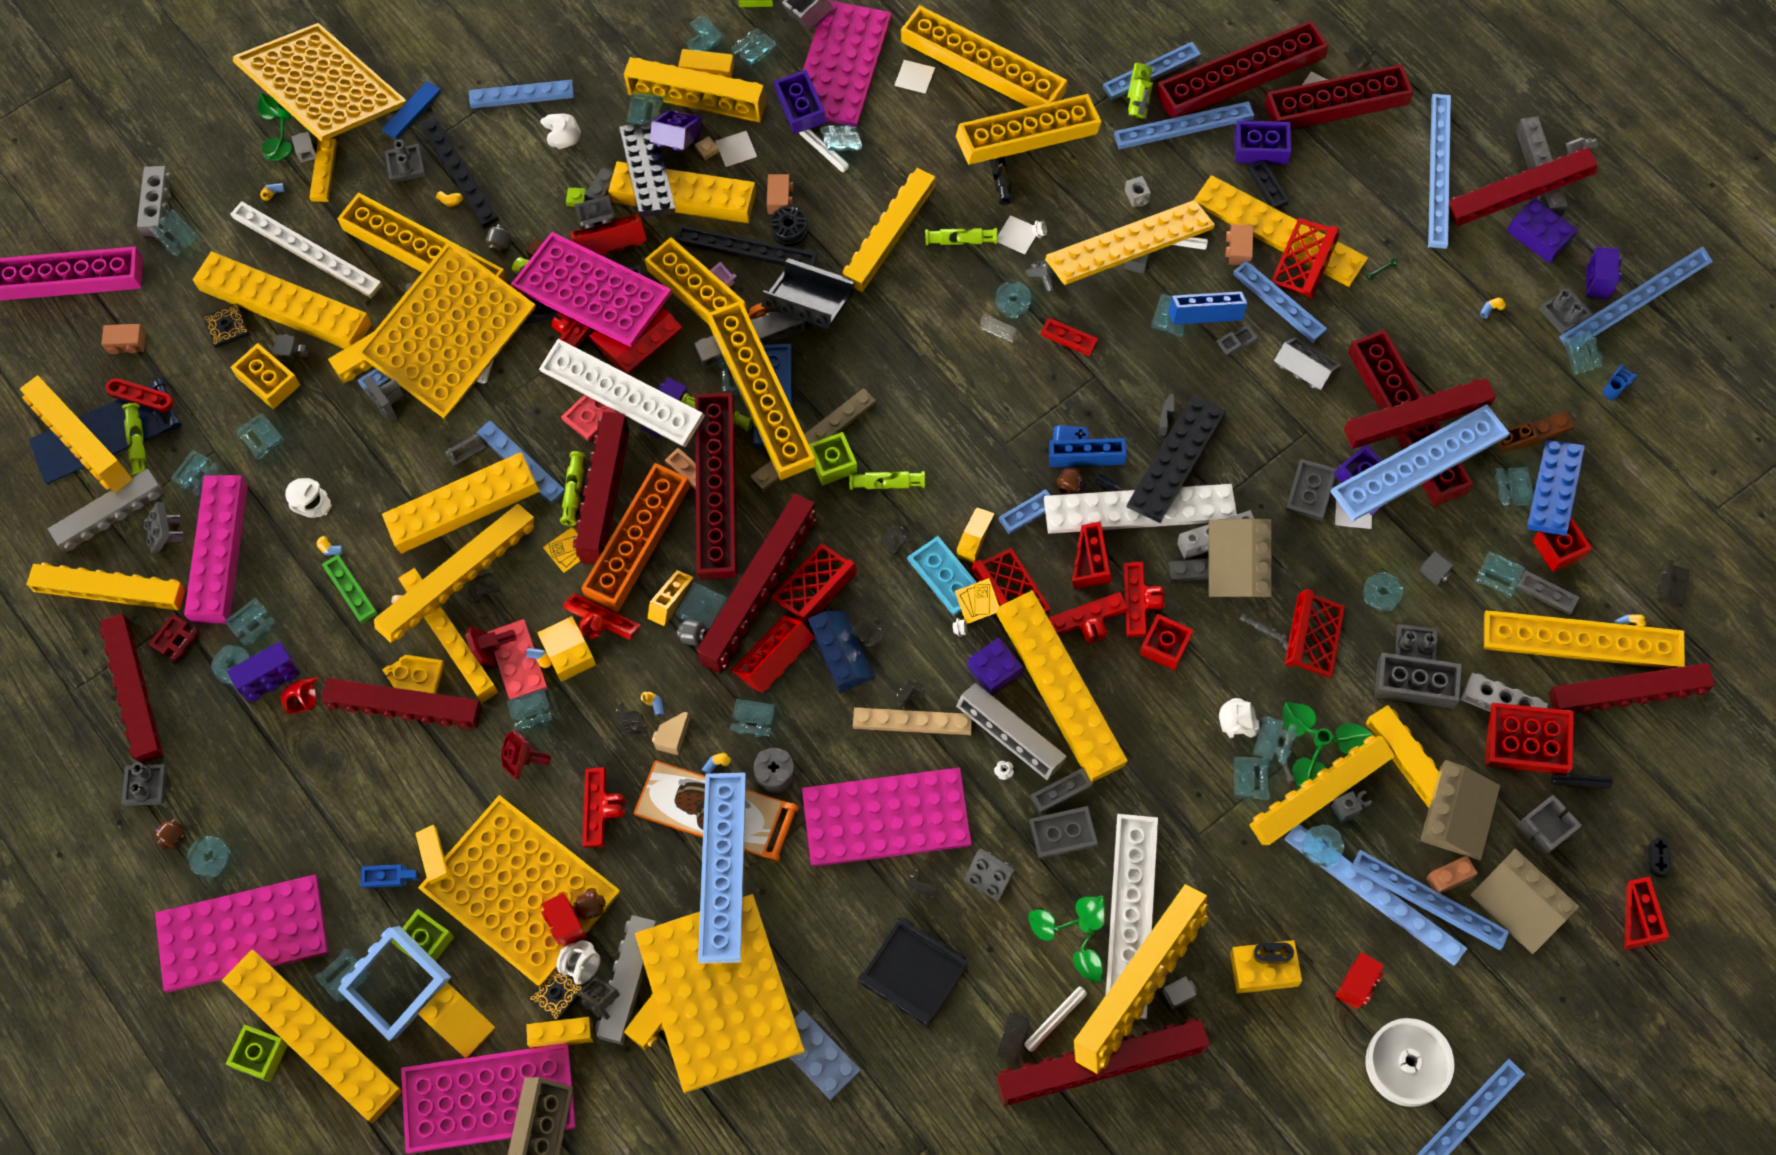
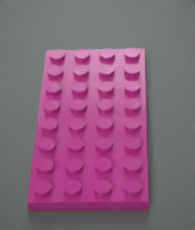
M829 0L833 9L818 22L803 70H807L824 108L826 121L858 127L892 13Z
M554 232L550 233L511 283V287L518 292L631 348L672 294L670 288Z
M960 768L802 788L811 867L971 846Z
M316 874L155 913L163 990L166 993L222 980L251 950L257 952L272 967L329 954L319 882Z
M565 1043L401 1068L406 1153L412 1154L511 1139L524 1078L539 1077L573 1087L569 1044ZM573 1091L564 1131L576 1129Z

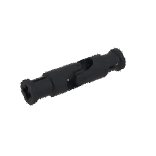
M1005 156L991 159L989 161L996 191L1000 197L999 204L1010 205L1014 202V196L1011 194L1012 186Z

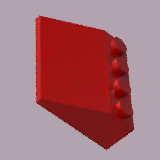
M661 307L632 348L597 330L589 338L618 370L630 375L677 336L682 326L666 309Z
M1492 702L1485 746V766L1544 773H1569L1572 770L1574 711Z

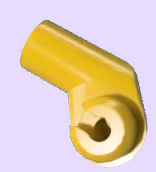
M440 191L436 195V198L448 207L458 205L463 201V196L460 193L446 195Z

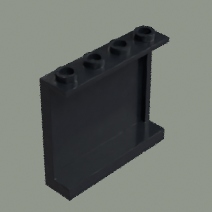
M788 258L785 262L784 272L770 291H763L761 306L829 329L852 297L855 280Z
M898 917L897 924L865 972H862L858 977V984L928 1028L966 970L968 962L963 954L957 951L953 953L944 942L940 940L936 942L927 931L923 929L919 931L910 920L906 918L902 920Z

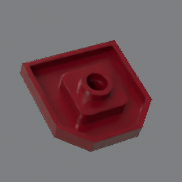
M472 626L467 629L465 634L470 651L476 660L493 669L498 667L494 652L500 649V645L517 640L514 630L496 635L495 632L488 634Z
M511 731L505 736L501 750L502 767L514 779H520L523 765H530V762L547 766L551 760L550 754L533 751V747L529 746L530 743L518 731Z

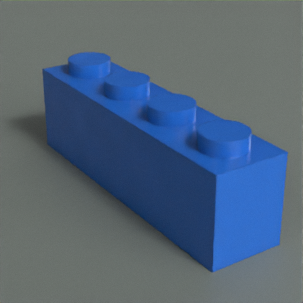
M1242 292L1174 295L1171 298L1168 313L1173 324L1243 320L1247 302Z
M1125 438L1049 441V467L1125 465Z

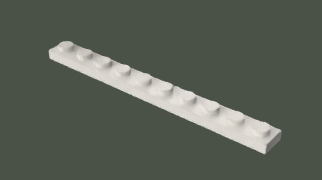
M242 201L231 213L232 218L369 298H372L382 286L379 280Z

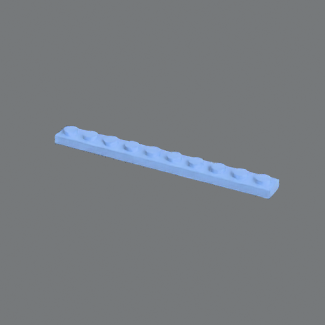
M1433 94L1431 98L1428 247L1446 249L1448 246L1451 95Z
M1300 824L1294 827L1284 840L1453 966L1456 965L1467 948L1391 891L1351 869L1353 863Z

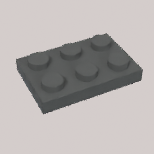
M1300 459L1285 511L1322 521L1335 479L1333 473L1337 469Z
M1088 806L1029 819L1038 859L1098 846Z

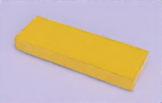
M431 825L417 832L416 837L427 880L432 885L448 877L449 873L437 828Z

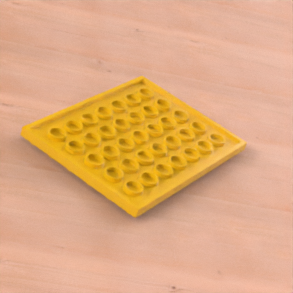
M319 23L233 56V62L321 142L402 108L406 104V100Z
M448 241L357 354L391 380L395 378L400 387L439 416L446 419L535 309L536 305Z
M500 795L444 857L449 876L432 885L426 878L418 887L539 987L556 969L560 951L564 949L562 944L558 946L550 932V929L553 927L550 928L541 914V911L544 910L541 904L564 892L574 909V902H576L578 895L589 891H596L599 895H603L606 901V906L603 907L604 913L621 893L617 887ZM601 916L590 920L578 917L585 933L591 929Z
M753 894L743 897L741 962L699 964L700 912L635 933L683 1093L804 1052Z

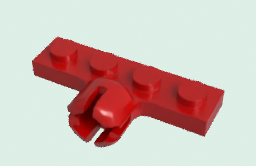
M558 312L557 315L562 319L559 320L554 317L552 327L562 334L560 340L578 348L593 328Z
M1143 562L1124 563L1125 604L1128 610L1126 612L1127 637L1147 636L1146 612L1164 608L1165 594L1163 587L1145 586Z
M1119 592L1048 617L1058 636L1080 629L1085 641L1092 644L1096 643L1094 634H1097L1099 641H1102L1107 636V630L1103 623L1105 619L1122 614L1128 610L1122 594Z
M575 593L564 602V609L583 617L580 621L579 630L584 637L591 633L588 639H595L604 630H610L631 640L640 630V624Z
M604 767L585 769L582 843L584 848L604 847L606 820L622 817L625 814V809H621V807L626 806L624 797L620 793L606 794L607 769Z

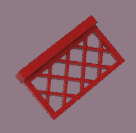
M1298 218L1271 282L1278 287L1304 294L1307 298L1313 299L1341 235L1339 228L1335 226L1328 227ZM1302 224L1308 226L1310 231L1300 235L1299 228ZM1320 230L1327 232L1325 237L1317 240L1314 234ZM1313 235L1315 242L1305 246L1302 239ZM1300 240L1303 247L1293 251V243ZM1317 245L1319 248L1318 253L1310 257L1307 249ZM1306 251L1308 258L1298 262L1295 255ZM1293 256L1296 264L1286 267V259ZM1310 261L1312 264L1311 270L1303 273L1301 265ZM1299 267L1301 274L1291 278L1288 271ZM1287 273L1289 280L1285 282L1277 281L1279 275ZM1304 278L1305 284L1303 289L1296 287L1294 281Z
M821 543L771 597L775 602L798 617L804 625L808 626V618L818 615L856 575L855 563L849 559H844ZM825 551L828 553V559L818 560V555ZM841 562L843 564L839 569L832 570V563ZM829 563V570L819 571V564ZM816 565V572L805 573V569L808 566ZM830 575V579L827 582L819 583V576ZM816 577L817 584L806 585V578ZM796 579H803V586L793 587V582ZM817 588V593L814 596L807 597L806 590ZM804 590V597L793 598L794 591ZM790 592L791 599L782 600L779 598L783 593ZM804 602V607L799 612L794 609V603Z
M1012 548L982 562L978 560L973 563L971 573L977 582L990 579L999 606L1008 602L1006 599L1007 594L1017 596V598L1024 595L1021 592L1023 586L1033 590L1045 613L1050 612L1051 608ZM1010 555L1013 565L1002 563V559ZM989 564L998 566L997 572L988 571L986 566ZM1000 567L1011 570L1009 577L998 574ZM1013 571L1022 574V581L1011 578ZM997 578L1008 581L1006 588L997 585ZM1010 582L1021 585L1019 592L1008 589Z
M1306 589L1297 596L1284 665L1289 667L1297 666L1331 678L1345 606L1313 594L1314 591ZM1313 601L1318 602L1322 610L1316 613L1312 606ZM1330 607L1338 610L1337 617L1334 619L1328 611ZM1324 612L1329 622L1322 624L1317 614ZM1312 617L1318 625V628L1314 630L1309 625V619ZM1331 624L1334 634L1329 636L1324 626ZM1319 629L1325 637V640L1319 642L1314 633ZM1308 635L1311 636L1312 640L1315 643V645L1310 648L1305 641L1306 636ZM1326 641L1331 647V651L1326 654L1321 645ZM1315 647L1318 648L1322 655L1318 660H1316L1311 651ZM1304 653L1308 654L1312 663L1306 664L1301 662ZM1325 660L1328 665L1327 671L1321 669L1318 661Z

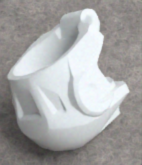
M552 114L547 115L540 121L545 128L552 130L547 137V142L551 147H557L558 149L566 148L577 144L580 139L581 131L572 115Z
M298 478L292 481L286 489L285 496L289 503V508L298 514L309 518H316L327 515L332 508L327 493L313 479ZM317 495L320 496V502L316 507L312 509L305 508Z
M1234 698L1223 704L1219 712V720L1222 731L1226 732L1229 738H1234V734H1245L1252 738L1260 732L1259 720L1256 718L1251 702Z
M580 940L561 949L556 967L559 973L573 976L575 984H584L597 972L600 965V955L594 950L592 943Z

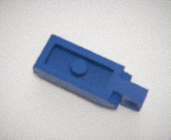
M401 864L362 866L360 887L362 888L396 887L407 885V881H419V872L417 870H408L407 866H402Z

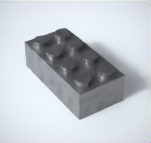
M1381 653L1377 661L1374 697L1454 709L1459 702L1462 664Z

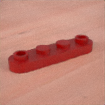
M118 378L111 379L105 386L106 392L113 398L129 403H137L139 406L159 412H167L174 405V401L168 393Z

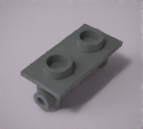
M473 434L470 438L456 446L448 448L445 454L452 465L456 466L486 447L481 441L479 434Z

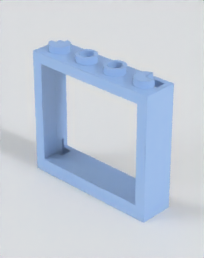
M400 926L387 928L381 936L383 938L379 943H374L368 949L369 954L365 958H361L354 965L356 969L352 973H348L341 980L342 984L338 988L388 1041L397 1039L418 1016L422 1008L451 978ZM395 939L434 979L399 1019L390 1026L356 992L352 985L388 944Z

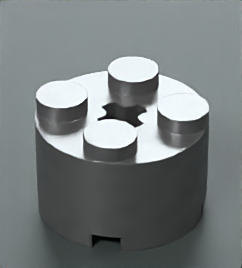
M769 748L758 753L753 767L757 783L769 793L785 791L795 778L793 761L788 752L779 748Z

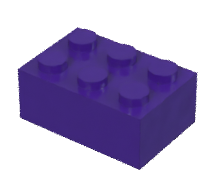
M807 70L774 81L775 93L793 134L826 123L824 108Z
M668 110L652 121L650 142L655 143L659 147L670 146L673 150L681 151L700 137L702 117Z
M1237 121L1234 132L1235 163H1257L1264 160L1266 164H1288L1291 154L1290 122Z
M1534 198L1512 219L1507 232L1550 264L1572 242L1578 229Z
M1366 444L1340 465L1333 474L1343 483L1380 463L1382 460ZM1379 507V508L1373 510V511L1370 512L1369 514L1372 516V515H1373L1375 512H1377L1381 507Z
M280 641L227 670L236 690L248 703L258 700L261 695L268 691L276 690L279 685L286 681H292L297 675L301 674L291 655Z

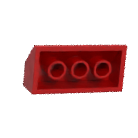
M638 213L615 219L609 223H601L594 227L570 232L572 242L601 256L609 254L611 250L622 251L626 249V246H640L644 244V241H647Z
M783 615L731 670L751 688L763 693L771 687L775 679L780 677L791 663L797 660L798 655L810 646L811 641L815 637L802 621Z

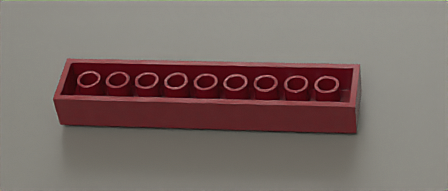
M1310 20L1159 82L1156 96L1171 119L1190 115L1325 59L1329 45L1313 21Z
M1386 330L1351 343L1348 354L1380 411L1388 406L1395 407L1404 401L1409 400L1411 402L1423 396ZM1435 423L1396 435L1395 438L1403 450L1442 428L1439 423ZM1459 463L1424 482L1422 486L1435 507L1468 494L1473 482L1462 463Z
M732 392L695 394V409L705 415L695 431L697 575L700 580L738 578L735 399Z
M795 493L793 494L696 651L701 665L719 674L722 673L723 669L726 670L729 667L731 656L733 653L736 654L741 646L740 642L743 637L746 638L748 636L752 622H756L759 618L760 609L762 606L767 605L772 590L775 591L777 589L781 575L786 574L791 559L794 560L796 558L799 546L806 542L807 533L810 528L813 529L815 527L817 519L814 502Z
M1189 1019L1183 1022L1184 1025L1177 1027L1175 1024L1164 1026L1162 1031L1155 1032L1152 1029L1143 1032V1036L1135 1038L1134 1035H1129L1122 1038L1123 1041H1121L1118 1051H1113L1108 1065L1104 1069L1101 1068L1098 1074L1077 1063L1073 1051L1062 1054V1058L1053 1059V1057L1044 1058L1040 1064L1033 1065L1032 1062L1020 1066L1021 1069L1014 1071L1012 1068L1001 1070L1000 1074L997 1075L996 1084L1002 1106L1013 1105L1205 1053L1209 1046V1041L1202 1020Z

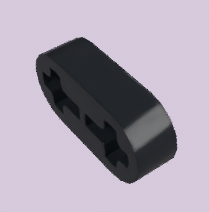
M1657 837L1649 844V869L1657 877L1665 876L1671 869L1670 843L1663 837ZM1658 843H1660L1661 847H1664L1660 854L1659 848L1655 847ZM1659 859L1660 865L1664 867L1662 871H1660L1659 867H1656V865L1659 863Z
M1259 943L1253 950L1254 959L1262 964H1284L1291 961L1294 956V949L1288 943ZM1264 948L1265 952H1272V954H1266L1265 958H1262V955L1257 952ZM1282 948H1285V951L1289 952V954H1287L1286 958H1283L1282 954H1275V952H1280Z

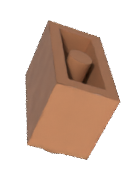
M768 174V214H773L777 209L784 206H793V197H790V192H793V182H790L789 174Z
M1231 224L1230 231L1226 233V242H1229V247H1226L1225 257L1228 258V265H1241L1246 260L1251 264L1253 226Z
M140 324L104 325L101 345L110 354L144 352L146 332Z
M1464 856L1432 871L1426 879L1433 890L1442 894L1472 880L1478 873L1468 856Z

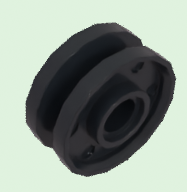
M784 206L777 209L770 218L771 233L774 240L779 244L794 246L805 240L808 234L807 217L800 208Z

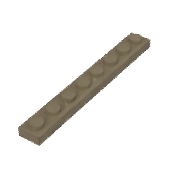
M863 388L804 434L808 444L838 434L874 406L876 400ZM769 461L750 476L751 480L762 492L780 479L772 461Z

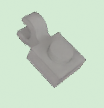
M1579 138L1566 143L1568 155L1578 149L1588 147L1591 149L1598 146L1597 139L1592 140V138L1586 140L1585 138Z

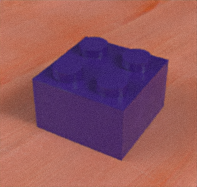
M1596 247L1587 264L1586 297L1608 299L1611 293L1615 292L1616 284L1620 283L1621 280L1619 268L1622 257H1619V249Z
M997 638L968 658L967 664L968 669L992 696L1019 678L1023 670L1022 665L1000 638Z

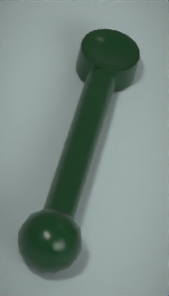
M1393 258L1387 265L1373 273H1368L1366 278L1371 280L1373 276L1390 266H1396L1398 263L1397 259Z

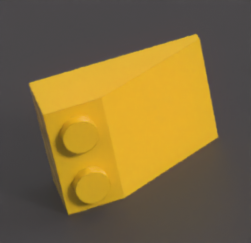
M572 616L537 633L561 682L596 666L594 658Z
M446 983L418 1013L464 1058H468L496 1028L449 983Z

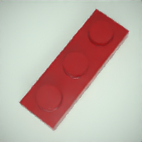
M1049 317L1040 334L1045 338L1088 356H1091L1098 343V338Z

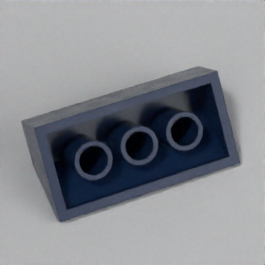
M825 611L808 618L811 633L815 637L816 644L839 693L875 679L844 611Z

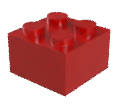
M1572 516L1570 517L1567 536L1538 531L1532 540L1552 572L1585 558L1592 549Z
M1157 614L1141 647L1140 655L1176 671L1191 640L1193 629Z
M564 892L541 904L544 909L541 911V914L550 928L553 927L550 929V932L558 946L562 944L565 948L569 944L588 938Z
M1361 952L1353 962L1335 997L1355 1009H1358L1361 1004L1365 1006L1374 993V990L1371 988H1375L1384 975L1381 971L1384 965Z

